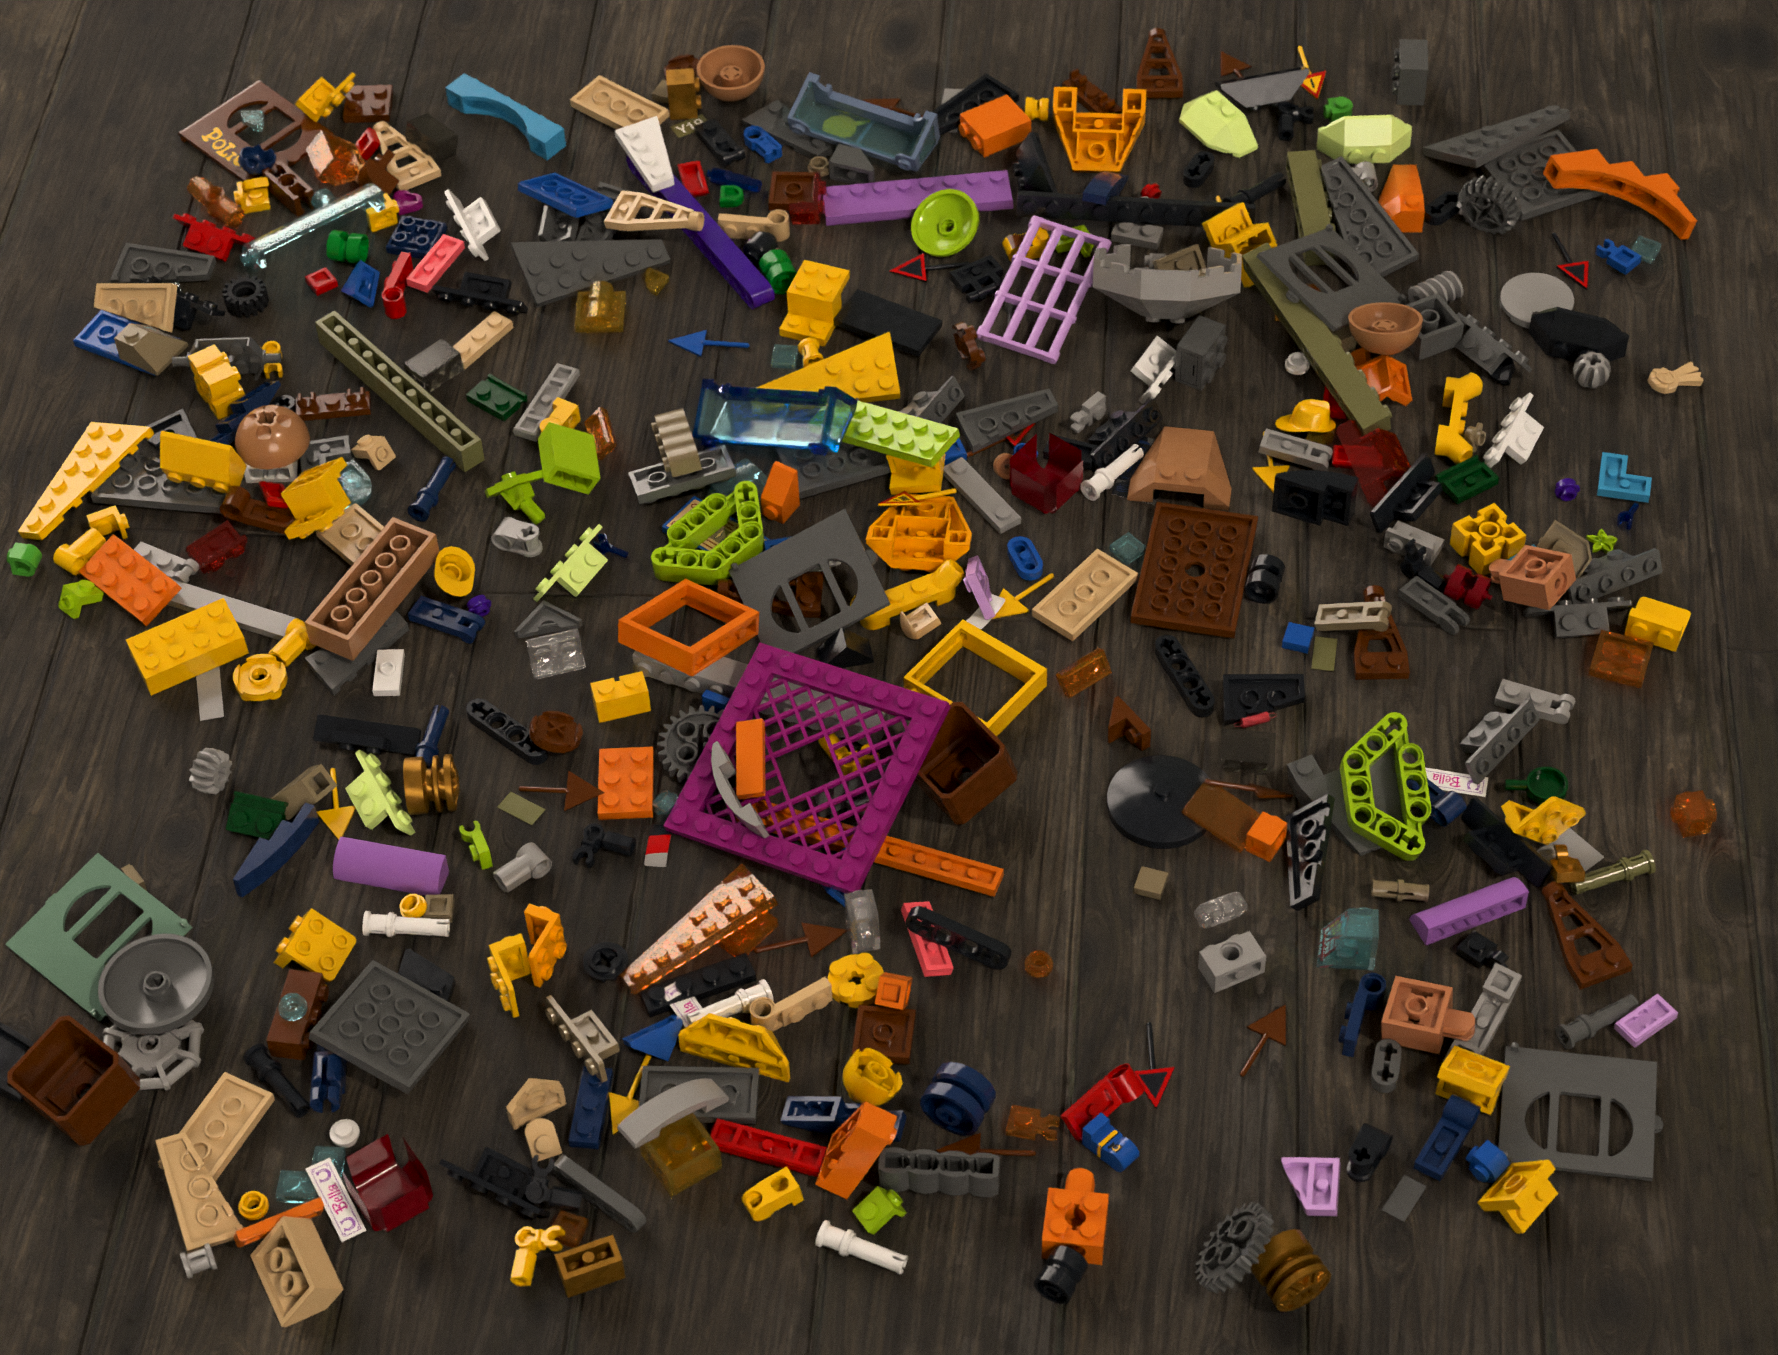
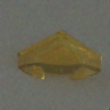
M648 267L645 273L646 287L652 294L657 296L669 282V275Z
M1335 430L1329 432L1308 431L1305 440L1328 445L1335 437Z

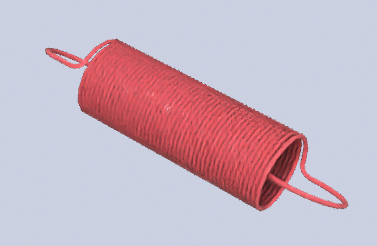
M1266 711L1241 718L1240 725L1244 729L1269 722L1271 720L1269 717L1270 713Z

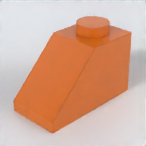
M775 461L761 495L762 515L770 520L784 524L800 505L798 471Z

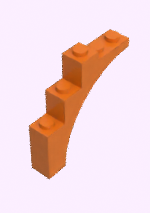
M1598 149L1551 155L1544 169L1543 175L1554 189H1588L1624 199L1657 217L1680 240L1689 239L1697 223L1696 218L1677 196L1680 188L1668 173L1644 176L1633 161L1609 164Z

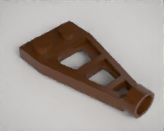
M1154 28L1148 33V42L1137 73L1136 87L1137 89H1146V98H1183L1182 74L1166 38V32L1161 28ZM1165 53V58L1151 59V54ZM1151 68H1167L1169 75L1149 76Z
M808 571L789 582V585L796 588L795 598L806 618H821L823 572ZM719 579L717 593L743 604L734 581ZM776 598L773 599L772 612L795 617L788 602Z
M1372 585L1364 589V602L1385 601L1383 587ZM1392 615L1387 617L1389 624L1386 631L1359 629L1353 656L1355 680L1409 679L1408 653ZM1370 640H1387L1392 651L1368 652V643Z
M1553 881L1542 889L1541 894L1547 902L1566 968L1580 990L1632 970L1633 965L1620 944L1568 894L1562 883ZM1574 914L1583 926L1567 931L1561 918ZM1588 935L1601 946L1600 950L1580 956L1576 951L1574 940Z

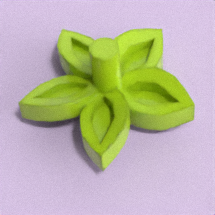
M1603 529L1598 531L1597 536H1586L1588 541L1594 543L1592 553L1602 549L1607 554L1613 550V546L1618 540L1614 536H1607Z

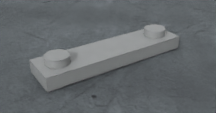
M559 363L555 365L513 428L515 436L535 442L538 440L541 434V421L548 418L553 412L552 403L557 397L565 399L580 376L579 369Z
M963 457L944 466L943 476L999 534L1021 524V517Z

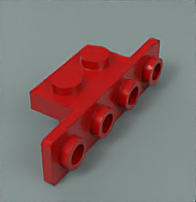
M186 213L183 216L177 214L173 216V219L180 224L190 227L182 245L186 249L215 256L216 259L224 262L227 261L234 243L258 251L261 250L262 246L255 242L256 238L245 233L242 236L236 235V231L225 226L222 227V230L218 229L216 224L207 220H203L202 223L196 221L197 218Z

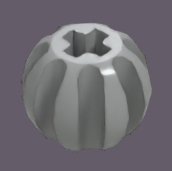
M1593 351L1580 355L1573 367L1575 380L1582 387H1589L1591 389L1604 385L1611 372L1610 363L1605 356Z

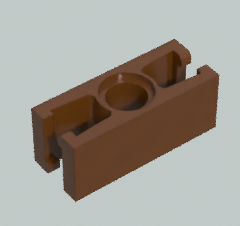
M280 160L276 163L279 177L272 175V170L269 167L262 170L263 177L268 178L269 186L267 190L295 216L299 217L305 213L304 209L301 208L300 200L306 202L311 210L317 207L313 189L283 161Z

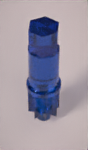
M714 167L712 171L708 170L706 174L707 177L711 178L710 182L721 185H734L754 192H760L762 187V180L733 173L729 170Z

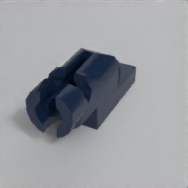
M318 1044L317 1052L314 1053L310 1106L314 1111L323 1113L324 1101L328 1099L331 1102V1111L333 1113L339 1109L342 1094H345L347 1060Z

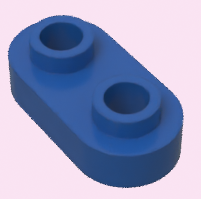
M1023 536L1012 538L1007 544V554L1018 575L1025 580H1036L1041 577L1043 561L1032 541Z

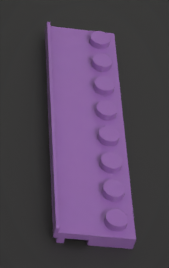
M1005 170L822 187L826 226L913 218L917 207L925 198L945 189H955L966 193L976 204L978 212L1013 209L1008 173Z

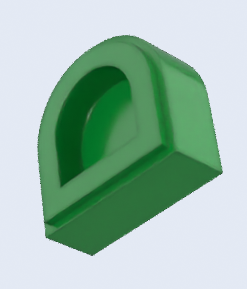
M734 185L721 186L720 208L737 207L743 203L744 193L740 187Z

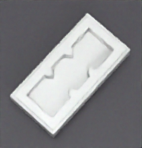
M404 649L377 650L372 690L374 696H400L405 658Z

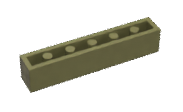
M1315 150L1287 152L1286 173L1299 238L1324 230L1332 221L1331 207H1327L1329 201L1328 193L1323 190L1325 189L1323 176L1320 175L1322 163L1321 159L1317 160ZM1310 250L1303 253L1304 263L1307 266L1327 265L1314 251ZM1324 250L1330 257L1334 259L1335 254Z

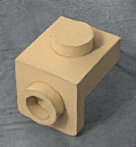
M365 435L351 449L355 458L369 459L375 470H381L395 458V454L384 436Z

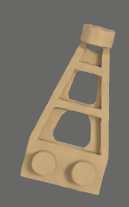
M380 121L373 126L372 129L376 131L381 143L382 155L390 145L400 143L403 146L392 151L395 153V156L386 167L389 173L400 180L396 185L398 191L409 190L441 176V170L432 157L393 127L389 126L387 122ZM409 155L417 160L401 168H398L396 164L397 160Z
M621 190L605 218L604 224L607 229L623 231L677 228L701 231L704 226V214L644 193ZM642 206L654 209L650 218L635 219ZM664 211L675 214L671 219H660Z

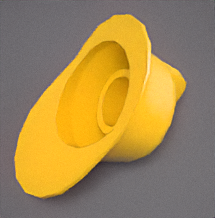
M1306 399L1299 402L1294 407L1292 414L1282 416L1275 422L1278 429L1286 432H1329L1336 427L1335 421L1330 418L1329 402L1315 399Z
M450 546L443 548L439 551L435 561L434 578L436 583L443 591L450 595L458 597L468 595L473 588L475 564L472 557L458 547Z

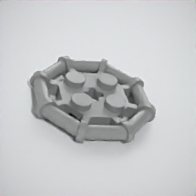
M193 1019L182 1025V1028H176L159 1034L142 1035L127 1031L123 1032L124 1030L115 1024L110 1028H105L102 1032L103 1042L114 1050L117 1041L122 1043V1049L120 1048L118 1054L138 1077L140 1074L146 1076L159 1074L160 1078L140 1079L139 1090H170L171 1085L190 1069L198 1067L201 1062L199 1053L201 1035L204 1032V1028L201 1023L195 1022ZM189 1037L188 1051L182 1050L181 1040ZM157 1042L154 1049L147 1050L146 1044L150 1043L153 1045ZM177 1059L182 1061L167 1075L165 1074L164 1070Z

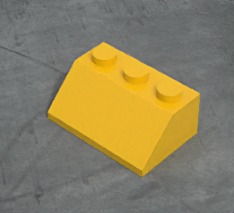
M161 431L160 468L167 475L168 480L175 483H181L182 481L190 482L191 485L198 488H204L205 486L213 487L214 490L221 493H227L231 486H240L247 465L232 446Z

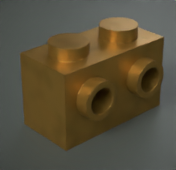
M694 68L666 70L670 120L698 118L697 109H702L701 95H696V91H700L699 77H694Z
M613 1235L555 1255L558 1273L568 1298L626 1278L622 1257Z

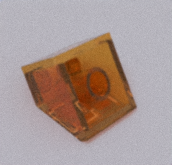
M321 130L306 148L310 163L316 173L315 176L323 183L328 182L338 186L356 181L355 177L359 173V165L365 164L356 144L324 130Z

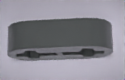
M1381 1040L1375 1048L1371 1085L1376 1091L1381 1093L1392 1092L1398 1083L1402 1049L1395 1040ZM1385 1051H1391L1390 1061L1384 1060ZM1383 1071H1388V1081H1382Z

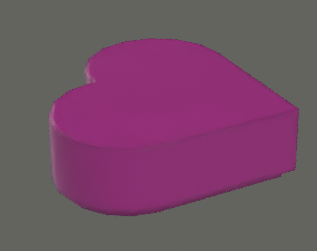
M399 190L393 195L399 207V215L415 212L423 207L422 197L417 193Z

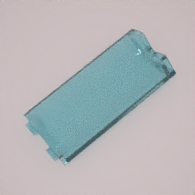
M372 183L363 185L245 243L242 247L240 259L245 267L249 266L255 273L259 271L258 265L261 268L267 266L264 254L359 207L365 213V210L371 207L377 212L386 209L383 192Z

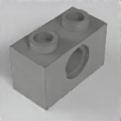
M1250 931L1243 934H1235L1226 941L1216 945H1208L1202 951H1199L1198 969L1214 993L1265 972L1266 955Z

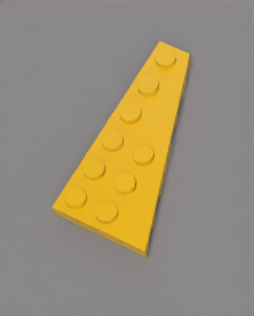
M890 332L750 390L753 416L824 408L835 395L851 399L858 398L859 401L865 403L900 399V388Z

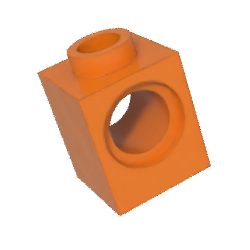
M1263 811L1247 833L1245 851L1270 862L1286 840L1287 822Z
M884 972L879 977L875 1004L903 1010L908 1006L913 977Z

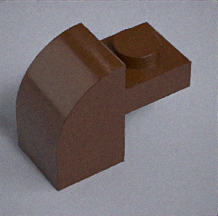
M389 149L383 155L378 153L374 160L369 158L358 173V183L361 190L377 205L383 203L382 194L387 193L389 196L400 181L385 170L395 156V153Z

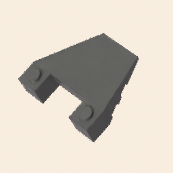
M1388 727L1387 731L1385 732V736H1386V737H1387L1388 734L1391 732V730H1390L1389 727ZM1376 741L1367 742L1369 749L1373 751L1380 750V745ZM1392 747L1369 768L1374 804L1377 809L1405 824L1402 817L1395 770L1394 748ZM1312 754L1287 764L1288 783L1302 806H1306L1326 794L1331 795L1335 798L1331 828L1335 831V835L1359 856L1382 848L1350 829L1347 823L1340 769L1323 775ZM1359 762L1348 765L1352 769L1361 768ZM1356 785L1351 787L1354 795H1364L1362 787ZM1362 812L1355 814L1358 822H1368L1366 814ZM1382 826L1379 828L1380 833L1384 837L1393 836V832L1389 827ZM1399 834L1395 842L1399 841L1403 835Z

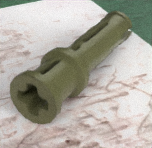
M1645 849L1639 855L1630 858L1621 857L1615 864L1586 873L1584 882H1569L1573 894L1579 895L1585 891L1593 890L1616 881L1623 880L1629 882L1638 875L1645 873L1649 875L1654 874L1656 870L1655 862L1651 853Z

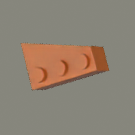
M865 1101L832 1134L815 1185L848 1199L886 1145H891L897 1133V1129L894 1128L897 1116Z

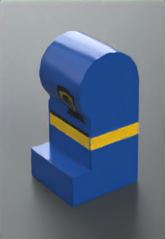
M1103 1113L1097 1115L1083 1128L1082 1144L1118 1172L1124 1171L1140 1155L1135 1144L1128 1138L1123 1137L1118 1130L1110 1125V1119Z

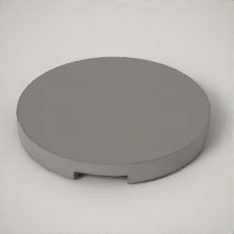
M1525 273L1511 278L1503 286L1500 295V307L1510 317V321L1528 329L1533 312H1541L1554 307L1573 310L1574 296L1567 284L1554 276L1543 273Z

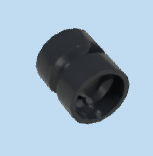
M1262 554L1252 560L1245 585V593L1252 601L1269 604L1278 598L1285 572V565L1279 558L1273 555Z
M1062 1245L1055 1246L1046 1260V1266L1043 1267L1034 1281V1287L1047 1300L1057 1304H1067L1075 1292L1076 1283H1079L1088 1268V1263L1074 1249Z

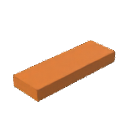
M762 718L736 722V796L739 800L766 796L765 722Z
M321 1197L236 1231L234 1240L237 1247L241 1248L265 1238L283 1216L311 1219L321 1215L325 1207Z

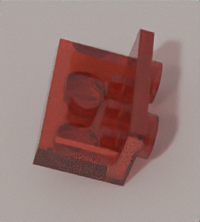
M227 520L187 546L185 551L199 564L203 574L210 570L215 572L225 564V560L231 556L236 558L246 550L248 538L245 535L240 536Z

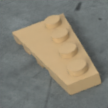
M96 283L94 307L172 333L178 285L172 283Z

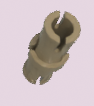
M1372 879L1370 896L1395 898L1397 902H1402L1403 899L1428 902L1429 884L1405 883L1403 879H1398L1397 882Z

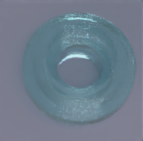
M669 790L661 792L652 803L655 807V812L658 815L663 813L665 815L669 814L678 796Z
M297 993L284 995L278 1005L280 1016L288 1021L302 1018L308 1009L305 998Z

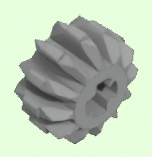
M204 748L202 752L199 751L197 753L196 760L192 761L193 766L190 769L191 776L189 781L192 782V788L203 793L216 795L219 791H223L225 783L229 782L228 777L232 773L230 771L232 761L229 760V754L224 753V751Z

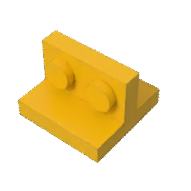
M886 454L891 470L889 487L891 495L900 494L904 491L908 494L941 491L946 454L941 457L933 468Z
M1454 1045L1439 1069L1437 1076L1439 1083L1435 1094L1447 1099L1452 1094H1455L1480 1106L1481 1112L1491 1115L1510 1066Z
M1550 1160L1512 1163L1477 1203L1484 1212L1499 1211L1516 1234L1524 1233L1558 1194L1548 1180L1556 1168Z

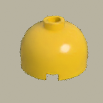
M865 1048L863 1052L859 1051L860 1049L856 1050L846 1063L842 1076L843 1084L849 1097L854 1102L862 1104L865 1101L875 1106L887 1103L901 1089L903 1084L899 1071L896 1074L890 1068L893 1063L882 1053L871 1048Z

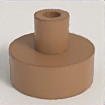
M1002 453L994 460V471L1003 479H1010V458L1013 456L1012 454Z

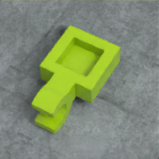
M473 821L475 829L471 832L466 831L464 826L461 825L459 827L461 838L465 842L472 843L468 847L473 861L478 860L482 870L493 867L490 850L482 834L479 822Z

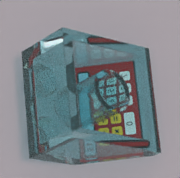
M1366 907L1349 908L1322 928L1320 931L1317 967L1374 970L1379 940V909H1369Z

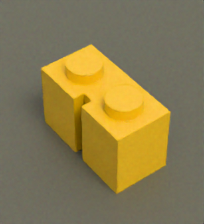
M642 671L619 676L620 681L610 678L590 683L593 704L599 723L651 711L649 692Z

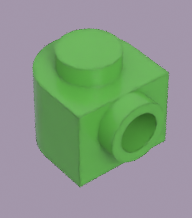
M1345 97L1327 98V105L1323 107L1325 119H1328L1329 123L1344 116H1352L1353 103Z
M15 542L13 548H10L7 554V562L10 563L13 575L27 577L34 575L42 559V553L32 544Z

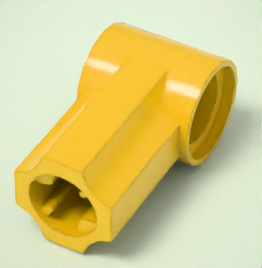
M89 529L71 545L63 544L59 546L54 553L53 561L75 576L80 575L78 571L104 545L106 540L97 529Z
M296 618L288 624L285 636L268 653L275 656L277 661L283 662L285 667H288L305 649L312 650L316 645L309 642L305 622Z

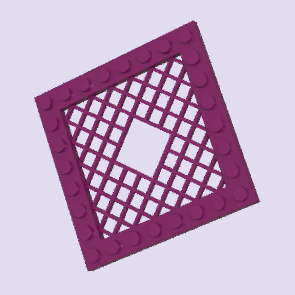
M759 643L663 827L674 834L856 897L950 709V705L944 700ZM788 682L802 687L791 691ZM784 684L787 693L773 698L770 689ZM811 689L824 693V695L814 699ZM807 691L810 701L797 706L794 696ZM767 692L770 701L760 705L765 693ZM835 697L849 702L838 706ZM790 699L793 708L779 714L776 704ZM831 699L834 708L820 714L817 704ZM858 704L872 710L861 714ZM813 706L816 716L802 721L799 712ZM854 706L858 716L843 721L840 712ZM769 707L773 708L775 716L764 721L765 727L778 722L781 731L767 737L765 731V745L769 752L765 756V763L772 760L775 769L765 774V781L777 776L780 786L769 791L765 787L766 796L745 799V801L741 802V805L744 807L749 803L752 805L765 799L769 809L758 814L761 819L771 815L774 825L766 829L768 833L777 830L779 838L771 835L763 838L745 827L741 821L737 822L733 811L727 803V809L716 814L713 813L711 804L723 799L721 794L712 797L717 788L711 762L713 743L716 741L720 743L736 770V722L752 720L754 715L756 719H760L759 712ZM882 712L896 717L885 721ZM795 714L798 724L785 729L782 719ZM837 714L840 723L826 729L823 719ZM878 714L881 724L867 729L864 719ZM819 721L822 731L808 737L805 727ZM860 721L863 731L850 737L846 727ZM902 721L905 731L891 737L888 727ZM801 729L804 739L790 744L787 735ZM842 729L846 739L832 745L829 735ZM884 729L887 739L873 744L870 735ZM784 737L787 747L773 752L770 742ZM825 737L840 778L790 799L776 758ZM866 737L870 747L855 752L852 743ZM901 740L896 749L894 742ZM849 745L852 754L838 760L834 750ZM890 745L893 755L879 760L876 750ZM872 752L876 762L862 768L858 758ZM854 760L858 770L844 776L840 766ZM889 763V765H888V767H887V769H886V771H885V773H884V770H883V767H882V766ZM878 768L882 778L868 784L864 774ZM860 776L864 786L850 791L847 781ZM843 784L846 794L832 799L828 789ZM877 787L874 795L872 796L871 789ZM783 791L786 801L773 807L769 797ZM825 792L828 801L814 807L811 797ZM867 792L870 802L856 807L852 797ZM807 799L810 809L796 815L793 805ZM849 800L852 809L838 815L834 805ZM706 807H707V810H708V813H709V814L704 813ZM789 807L792 817L778 823L775 813ZM830 807L834 817L820 823L817 813ZM865 811L862 819H860L858 813ZM730 815L732 822L721 818ZM813 815L816 825L802 831L799 820ZM854 815L858 825L844 831L840 821ZM795 823L798 833L784 839L781 828ZM836 823L840 833L826 839L823 828ZM819 831L822 841L808 847L805 836ZM854 834L850 843H848L847 837ZM801 839L803 846L791 842ZM843 839L846 849L832 855L829 844ZM825 847L827 855L815 850Z

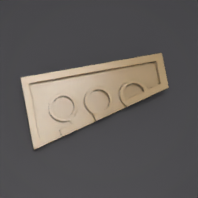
M182 1132L155 1140L187 1254L204 1248V1245L207 1243L210 1244V1247L233 1241L235 1232L243 1229V1227L238 1222L228 1202L224 1199L213 1177L210 1176L187 1134Z

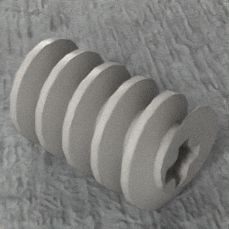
M1444 271L1441 275H1436L1425 282L1410 287L1408 298L1409 302L1412 303L1438 293L1447 303L1448 301L1453 302L1456 298H1461L1464 291L1458 276L1453 271Z

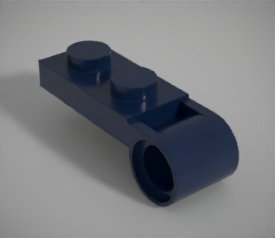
M1427 778L1431 802V814L1429 817L1440 826L1446 827L1467 809L1466 803L1455 791L1445 793ZM1406 781L1409 789L1419 790V784L1416 781Z
M1365 974L1360 980L1354 1002L1347 1003L1344 1019L1349 1021L1347 1026L1342 1025L1338 1042L1343 1043L1342 1055L1354 1057L1365 1009L1377 1010L1383 1005L1386 981L1380 974Z
M1452 1094L1443 1110L1440 1121L1415 1160L1413 1168L1441 1182L1474 1126L1481 1107Z

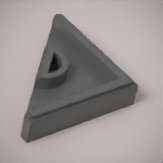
M543 600L519 625L514 633L515 637L519 639L581 628L583 623L582 619Z

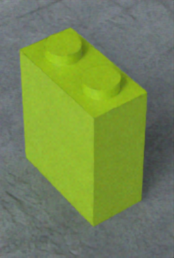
M549 422L538 437L544 482L589 495L600 480L594 435Z

